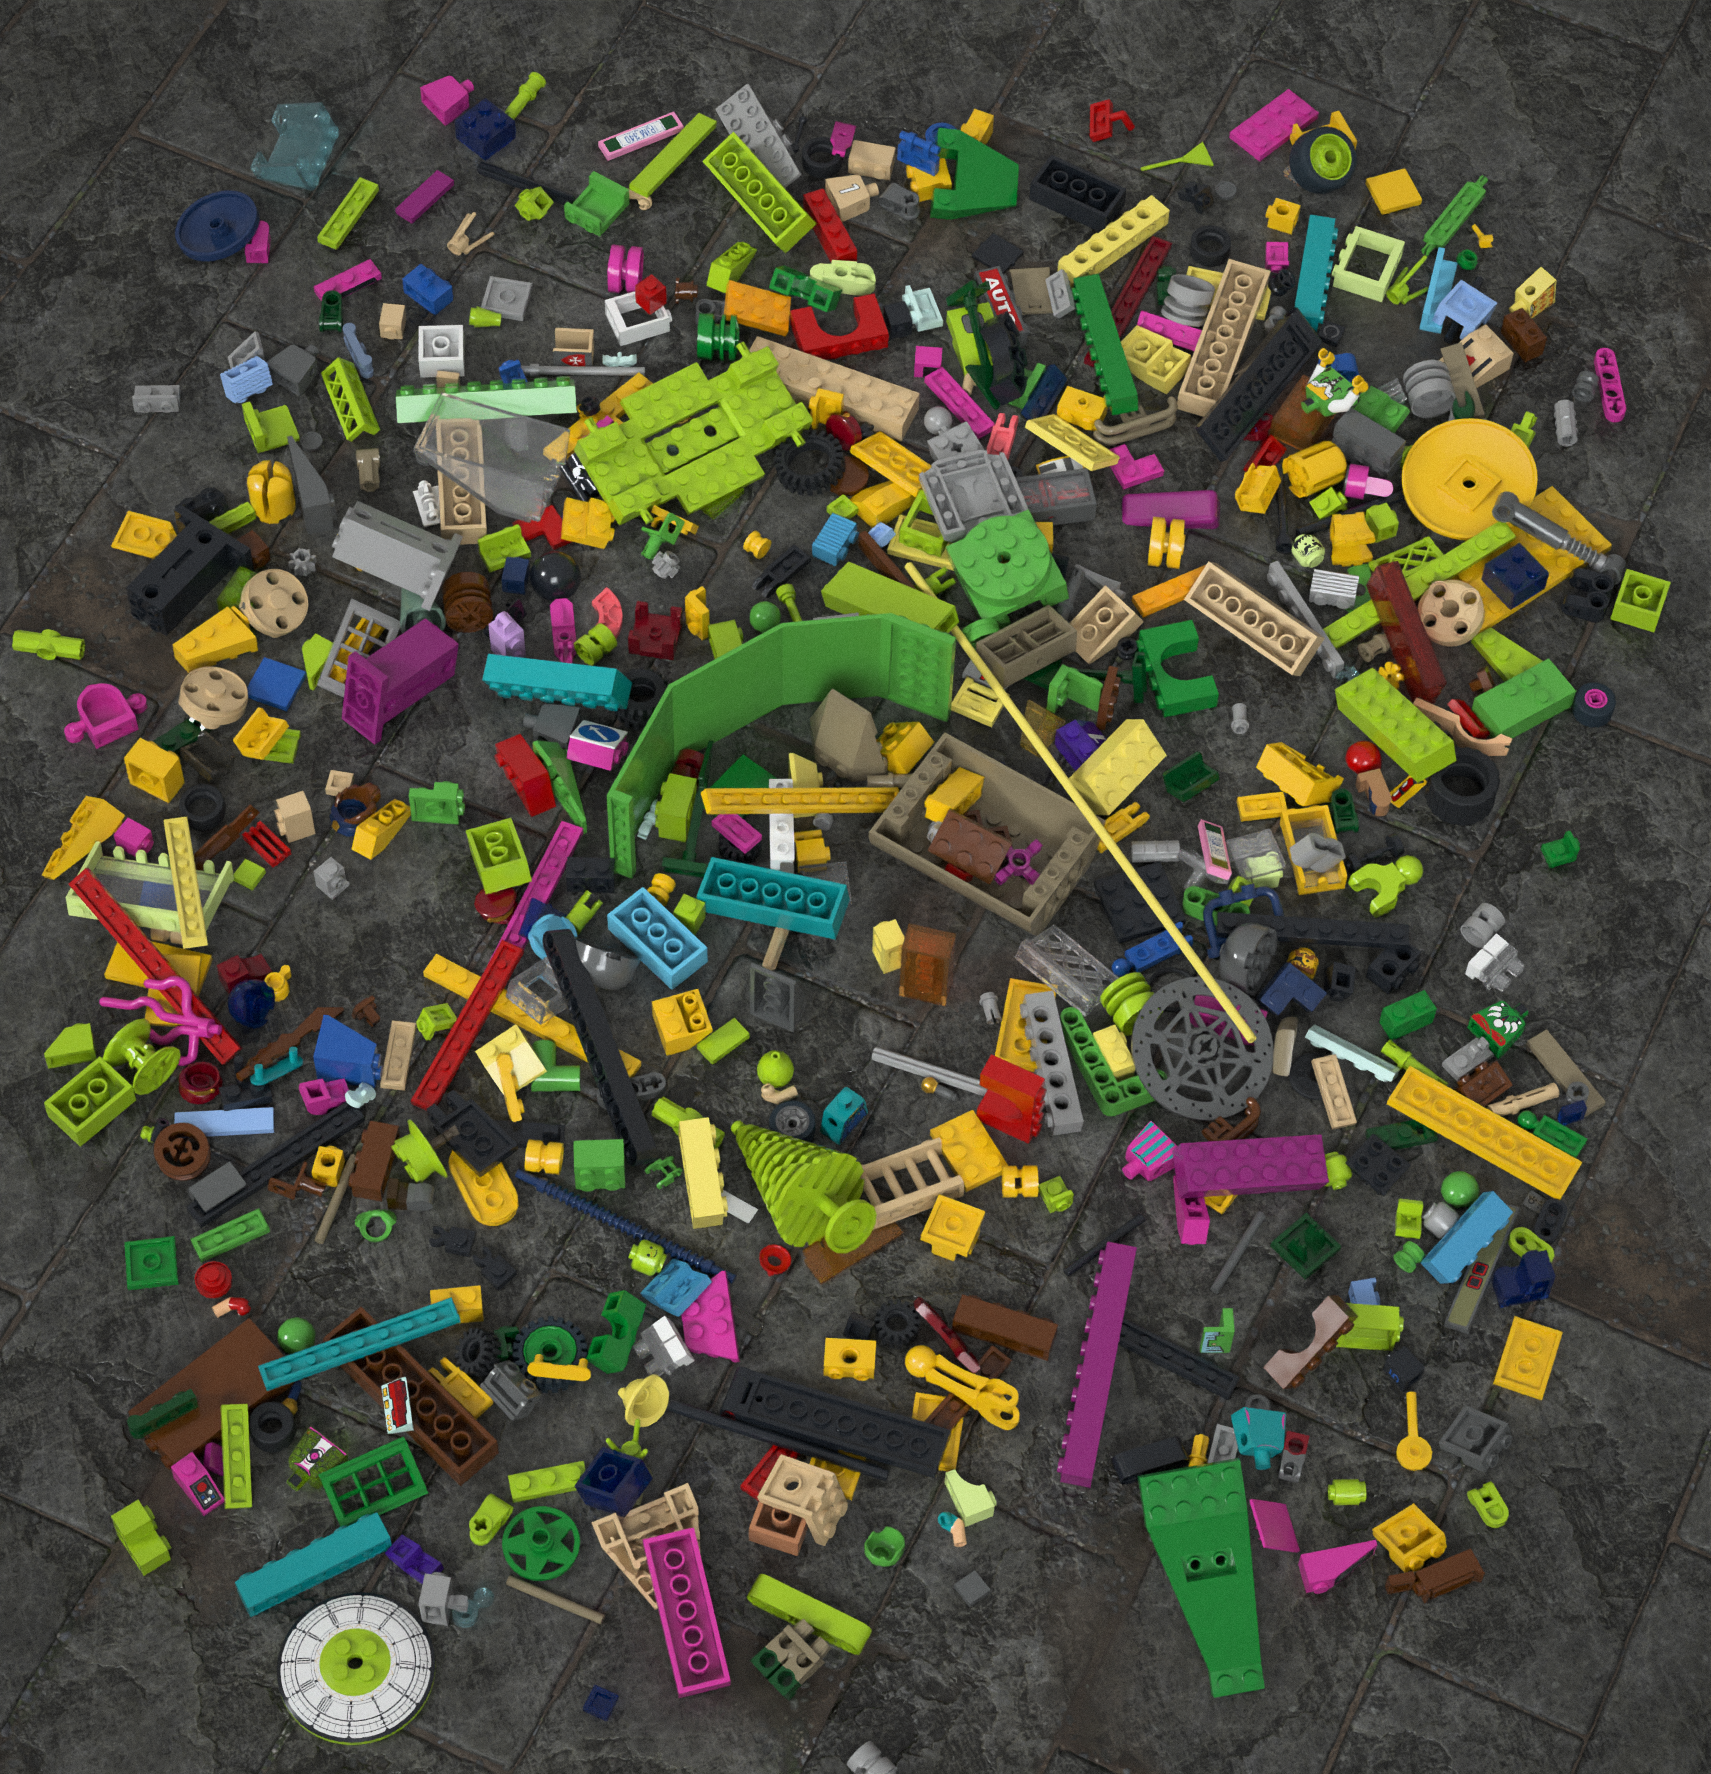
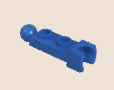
M1178 922L1175 925L1182 934L1181 928L1183 923ZM1166 930L1126 950V959H1116L1112 964V971L1118 977L1128 974L1132 967L1136 972L1140 973L1175 954L1179 955L1183 952ZM1191 935L1184 937L1192 947L1193 937Z

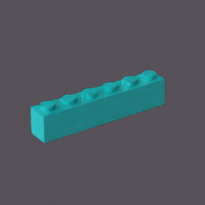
M1310 215L1295 307H1298L1317 332L1318 323L1323 324L1325 311H1322L1321 307H1326L1328 294L1323 293L1324 290L1329 289L1330 277H1326V274H1331L1333 261L1329 260V257H1334L1336 244H1332V240L1336 241L1338 228L1334 227L1336 218Z
M377 1512L372 1515L366 1514L360 1517L356 1523L350 1526H341L333 1534L325 1538L319 1537L301 1550L294 1549L286 1557L278 1561H270L262 1569L254 1573L248 1572L243 1574L239 1580L235 1581L237 1592L251 1618L387 1551L392 1545L391 1538Z

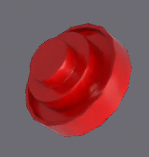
M216 1261L200 1266L194 1278L199 1293L206 1298L213 1299L225 1295L230 1290L233 1282L229 1268L225 1264Z

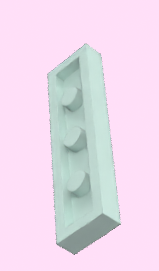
M1317 1025L1312 1026L1305 1038L1311 1040L1310 1043L1313 1046L1332 1051V1055L1336 1054L1339 1059H1347L1353 1062V1066L1360 1070H1369L1381 1081L1392 1082L1400 1071V1068Z

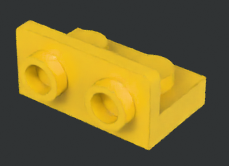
M818 388L816 395L811 396L809 409H812L810 412V416L813 419L812 429H817L819 423L826 425L827 419L831 415L843 414L844 394Z

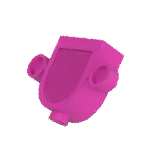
M110 684L88 685L77 700L80 721L69 723L65 727V737L71 743H78L84 738V733L86 732L96 749L137 731L139 729L134 713L140 714L147 709L146 698L140 693H135L125 700L120 690Z

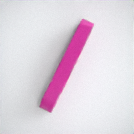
M1600 348L1595 354L1594 366L1596 375L1599 377L1598 385L1604 415L1607 420L1616 423L1623 420L1626 412L1617 361L1611 349ZM1602 357H1605V359L1608 360L1607 365H1605V366H1604L1605 361H1604V358H1602ZM1603 374H1612L1614 378L1606 379L1603 377ZM1614 391L1617 393V396L1610 397L1606 392ZM1613 405H1615L1616 412L1618 413H1615V411L1612 410Z

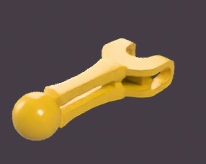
M914 1346L907 1352L905 1366L911 1375L919 1378L925 1377L926 1382L938 1385L955 1394L973 1409L978 1410L988 1422L1004 1430H1011L1018 1425L1020 1415L1016 1405L1019 1401L1018 1391L1011 1385L1000 1379L993 1378L989 1380V1378L968 1372L949 1362L940 1354L936 1355L928 1346ZM935 1369H937V1370H939V1371H942V1372H944V1373H946V1374H948V1375H950V1376H952V1377H954V1378H956V1379L962 1381L963 1383H965L966 1385L970 1386L971 1388H968V1387H966V1386H964V1385H962V1384H959V1383L953 1381L952 1379H950V1378H948V1377L942 1375L941 1373H939V1372L936 1371ZM1004 1395H1010L1012 1399L1008 1401ZM1004 1411L1011 1414L1013 1418L1004 1420L1000 1414Z

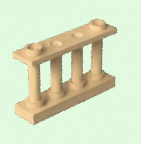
M940 1137L926 1140L920 1145L862 1165L864 1172L860 1179H865L863 1189L877 1214L873 1230L933 1208L939 1194L953 1200L964 1196V1181L961 1176L949 1177L938 1157L942 1155V1141ZM928 1159L941 1181L931 1186L926 1185L916 1166L917 1163ZM907 1168L918 1191L904 1194L893 1172ZM882 1176L886 1179L895 1197L894 1200L886 1203L881 1202L871 1183L872 1180Z

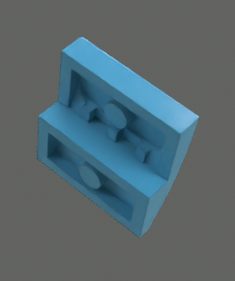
M672 1259L644 1288L641 1295L657 1307L679 1317L712 1281L706 1274L693 1271L688 1263Z

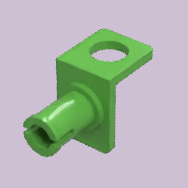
M669 512L659 532L642 527L641 530L647 533L650 538L641 555L654 560L653 558L656 556L662 543L675 544L685 522ZM671 521H675L676 529L670 533L668 525Z

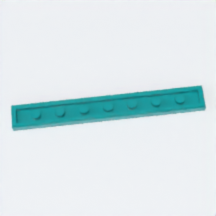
M451 1297L259 1365L258 1368L265 1388L269 1391L458 1324L461 1321Z

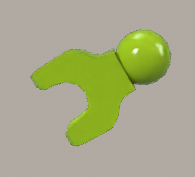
M1410 855L1400 857L1395 865L1393 863L1386 866L1367 864L1350 876L1348 884L1356 892L1371 888L1379 893L1370 904V913L1377 918L1395 908L1398 894L1405 890V885H1412L1420 880L1423 875V866L1419 859Z

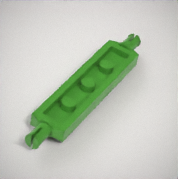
M1481 175L1476 183L1467 182L1424 235L1423 241L1427 244L1421 250L1423 254L1428 256L1434 248H1444L1485 197L1486 190L1483 186L1488 182L1487 177Z

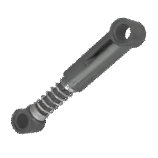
M1505 491L1498 495L1492 510V515L1497 521L1502 523L1510 522L1556 550L1558 548L1563 549V551L1567 550L1568 554L1572 553L1574 555L1573 557L1577 556L1579 560H1584V564L1587 562L1590 564L1589 567L1592 565V568L1598 571L1597 573L1609 575L1613 579L1614 585L1620 582L1626 567V562L1621 556L1617 554L1605 556L1602 553L1598 554L1597 550L1592 551L1591 547L1587 548L1586 544L1582 545L1581 541H1576L1575 537L1570 538L1571 535L1567 534L1568 530L1520 503L1518 497L1512 492Z

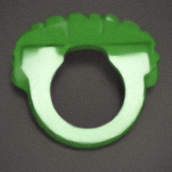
M374 1209L357 1215L355 1225L359 1227L361 1235L366 1240L381 1242L390 1235L392 1226L396 1223L397 1218L395 1213L390 1210ZM372 1217H381L386 1224V1231L380 1237H371L366 1232V1226Z

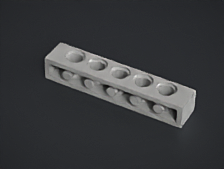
M1054 992L1025 994L1023 1004H1020V1014L1022 1018L1026 1019L1025 1036L1027 1040H1031L1030 1058L1037 1065L1035 1074L1045 1078L1044 1088L1047 1091L1043 1100L1047 1113H1045L1046 1126L1051 1128L1052 1136L1081 1132L1084 1120ZM1035 1018H1043L1045 1022H1039ZM1047 1039L1050 1041V1043L1045 1044L1042 1043L1040 1040ZM1045 1061H1053L1056 1065H1048ZM1050 1083H1058L1061 1087H1053ZM1061 1104L1065 1106L1066 1109H1058L1055 1105Z

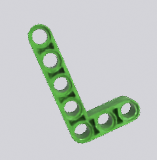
M1068 1007L1061 1012L1060 1022L1065 1043L1103 1114L1112 1117L1155 1101L1144 1088L1138 1075L1117 1082L1078 1009ZM1066 1021H1073L1075 1023L1068 1024ZM1081 1040V1041H1084L1085 1043H1082V1044H1081V1043H1078V1042H1076V1041ZM1087 1060H1093L1095 1063H1088ZM1156 1069L1161 1079L1166 1080L1167 1075L1162 1070ZM1097 1080H1104V1081H1106V1082H1105V1083H1099V1082H1097ZM1130 1091H1135V1092H1137L1138 1094L1134 1095V1094H1131V1093H1129V1092H1130ZM1112 1099V1100H1115L1116 1102H1115V1103H1110V1102H1108L1107 1100Z

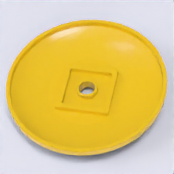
M1457 419L1430 429L1411 447L1402 470L1403 494L1414 516L1432 531L1457 540L1467 541L1498 522L1493 517L1492 510L1500 493L1505 491L1512 492L1518 497L1520 503L1530 508L1537 490L1536 464L1525 443L1509 429L1482 419ZM1471 480L1475 483V486L1466 488L1463 483ZM1510 522L1506 523L1509 526V528L1515 526Z

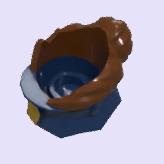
M370 782L363 786L356 784L348 788L346 787L341 793L337 794L335 803L331 808V814L329 815L335 832L347 837L355 836L357 826L372 816L377 810L376 803L381 797L380 789L377 785Z

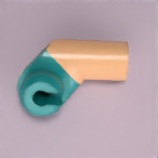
M940 1513L938 1523L942 1528L953 1534L954 1546H965L967 1541L964 1522L952 1513Z

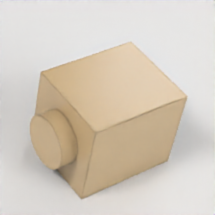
M383 303L379 322L381 338L403 339L406 323L405 305Z

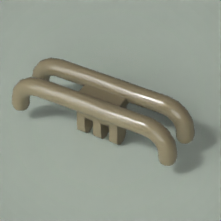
M1169 397L1167 399L1169 408L1150 415H1146L1143 407L1140 405L1138 406V414L1135 411L1128 412L1129 416L1127 413L1120 414L1123 423L1111 427L1104 425L1102 420L1097 419L1094 422L1097 430L1093 432V437L1102 445L1113 446L1165 430L1176 421L1177 401L1174 397ZM1103 434H1104V435H1116V436H1113V437H1105V436H1103Z

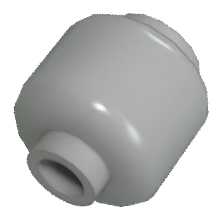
M1433 1202L1422 1216L1424 1219L1423 1225L1437 1238L1442 1239L1459 1220V1214L1445 1202L1437 1204Z

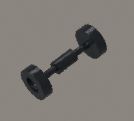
M1395 833L1386 836L1387 847L1374 849L1364 854V857L1360 859L1352 852L1346 854V858L1343 861L1348 873L1352 875L1362 868L1361 863L1365 861L1371 862L1380 858L1387 851L1394 857L1403 855L1404 847L1400 838Z

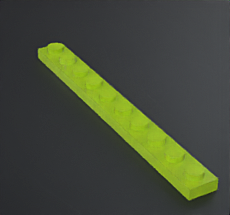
M1498 521L1327 626L1323 631L1335 649H1338L1421 598L1433 582L1452 579L1515 540L1516 536L1506 523Z

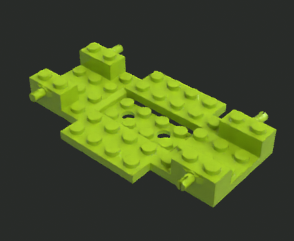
M741 342L736 347L741 353L742 358L730 364L726 372L710 380L706 378L696 362L621 399L620 404L630 420L620 425L614 422L606 427L598 428L593 417L584 421L591 433L577 441L574 451L603 500L609 506V510L619 526L640 515L646 525L653 522L654 518L649 511L653 509L654 505L659 506L675 497L678 498L687 515H690L763 478L765 473L756 460V456L780 445L781 442H786L785 439L788 437L794 440L798 448L806 443L800 434L803 433L802 430L810 428L813 419L803 402L798 404L794 402L776 372L779 363L768 346L758 351L750 352L745 342ZM718 404V408L711 409L708 413L698 418H693L690 422L678 428H673L672 431L645 443L646 438L712 405ZM707 426L714 427L716 435L713 437L707 436L704 428ZM738 438L737 440H735V441H733V442H731V443H729V444H727V445H725V446H723V447H721V448H719V449H717V450H715V451H713V452H711V453H709V454H707V455H705V456H703V457H701V458H699V459H697V460H695V461H693V462H691V463H689V464L683 466L684 464H686V463H688V462H690V461H692V460H694V459H696V458H698V457H700V456H702V455H704V454H706V453H708V452H710V451H712V450H714V449H716V448H718V447H720V446H722V445H724V444H726V443H728V442H730V441H732V440ZM669 445H674L678 448L679 453L671 456L667 453L666 448Z

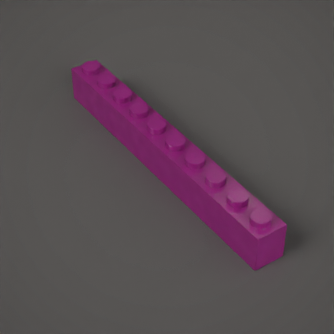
M1107 1242L1106 1250H1100L1098 1264L1103 1266L1101 1273L1096 1272L1093 1287L1098 1288L1097 1296H1091L1089 1310H1094L1092 1318L1087 1317L1085 1333H1089L1088 1341H1082L1080 1355L1085 1357L1083 1364L1078 1363L1075 1378L1080 1379L1079 1387H1073L1071 1402H1075L1074 1411L1069 1410L1066 1425L1071 1426L1069 1434L1064 1433L1062 1449H1066L1065 1458H1059L1057 1472L1062 1473L1060 1482L1091 1488L1137 1247Z

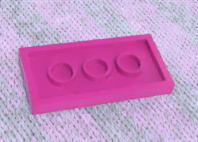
M1288 89L1230 132L1229 138L1260 162L1290 139L1293 124L1297 123L1302 131L1318 119L1319 112Z

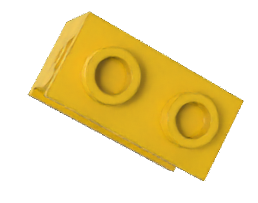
M1254 463L1250 465L1248 471L1244 474L1240 487L1235 492V500L1239 505L1240 511L1265 514L1281 483L1276 466H1258L1255 468Z

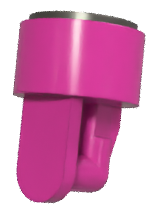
M1350 463L1347 466L1343 494L1345 497L1361 500L1364 498V493L1386 497L1393 492V484L1387 479L1368 476L1369 466Z

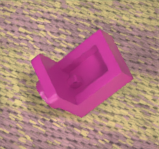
M1266 242L1265 269H1271L1273 273H1277L1282 269L1287 270L1289 266L1288 242Z

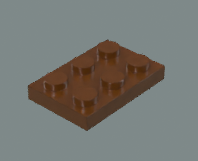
M950 808L927 851L990 885L1013 842Z

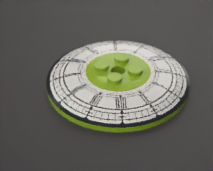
M366 1592L337 1595L314 1605L306 1611L287 1633L277 1662V1681L280 1695L288 1712L295 1721L318 1738L344 1745H361L380 1741L407 1726L427 1702L434 1684L436 1672L433 1644L428 1631L420 1619L398 1601L383 1595ZM353 1658H359L363 1661V1664L358 1669H351L348 1666L349 1661Z

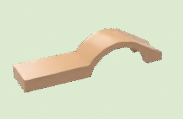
M1416 697L1413 705L1432 722L1437 721L1443 730H1448L1458 747L1477 749L1487 756H1506L1508 754L1509 748L1505 746L1510 745L1512 738L1503 734L1489 740L1471 737L1463 730L1459 715Z

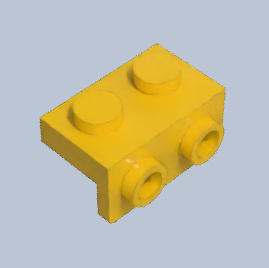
M703 586L697 590L690 591L685 597L686 624L693 635H697L702 641L708 638V625H710L709 610L706 607V589Z
M258 707L233 741L243 756L264 760L283 736L289 725L286 720L269 717L263 708Z

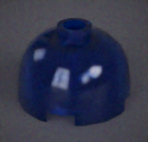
M247 979L240 981L234 986L228 998L230 1015L236 1022L246 1027L260 1028L268 1021L265 1020L269 1009H274V990L262 980Z

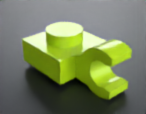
M1526 411L1521 424L1514 423L1511 431L1529 448L1536 434L1531 428L1535 425L1537 417H1535V414Z

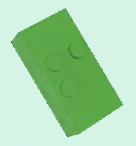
M1548 658L1475 697L1471 710L1489 730L1491 739L1496 738L1500 734L1514 738L1572 707L1576 690Z

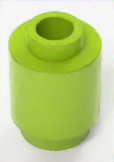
M1333 1479L1332 1485H1328V1499L1333 1500L1334 1505H1359L1360 1502H1366L1365 1481L1359 1482L1358 1479Z

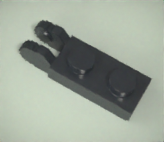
M794 544L763 570V573L753 582L752 587L755 590H759L768 580L771 581L762 592L765 598L771 597L780 586L786 584L811 562V557Z

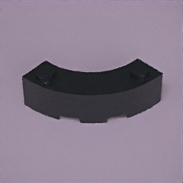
M1005 311L987 320L980 330L983 339L988 345L993 362V381L989 389L1001 406L1022 397L1028 380L1024 367L1028 366L1025 349L1020 347L1017 338L1020 336V333L1008 311Z

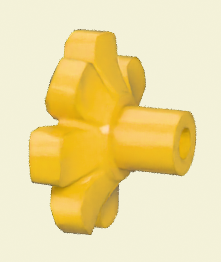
M1386 662L1385 667L1379 668L1378 673L1396 689L1399 688L1398 682L1404 679V675L1399 672L1401 667L1398 664Z

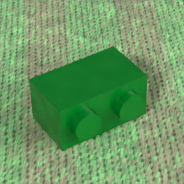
M1423 990L1384 1007L1379 1023L1393 1041L1433 1023L1437 1008L1426 991Z

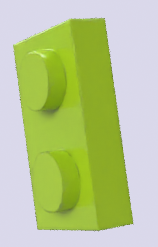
M519 524L506 527L499 532L488 534L478 539L479 554L489 573L504 568L506 557H521L523 559L531 557V551L522 537Z

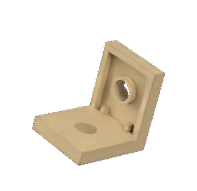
M782 1454L779 1456L757 1496L759 1502L804 1518L815 1542L823 1546L835 1534L836 1525L840 1517L845 1515L848 1507V1502L835 1473ZM791 1482L799 1483L798 1487L794 1490L786 1489L787 1485Z

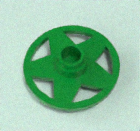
M538 1506L520 1512L509 1522L503 1534L502 1549L507 1564L515 1573L529 1580L546 1581L561 1576L571 1568L579 1554L580 1536L575 1523L567 1514L556 1508ZM537 1513L551 1514L561 1519L546 1525ZM523 1519L525 1533L509 1538L513 1528ZM570 1530H572L574 1537L573 1553L562 1543V1540ZM509 1553L526 1556V1571L515 1564ZM548 1561L563 1565L553 1572L541 1574Z

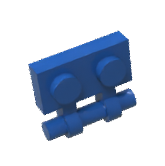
M902 130L899 136L902 141L898 145L897 160L935 176L939 171L940 157L937 155L940 153L941 147L935 145L929 139L924 140L917 137V134L913 132L908 133Z

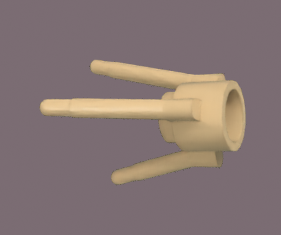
M475 212L466 215L453 238L447 243L448 249L455 255L459 256L462 252L467 255L472 249L495 234L491 232L468 245L469 238L464 232L476 216Z

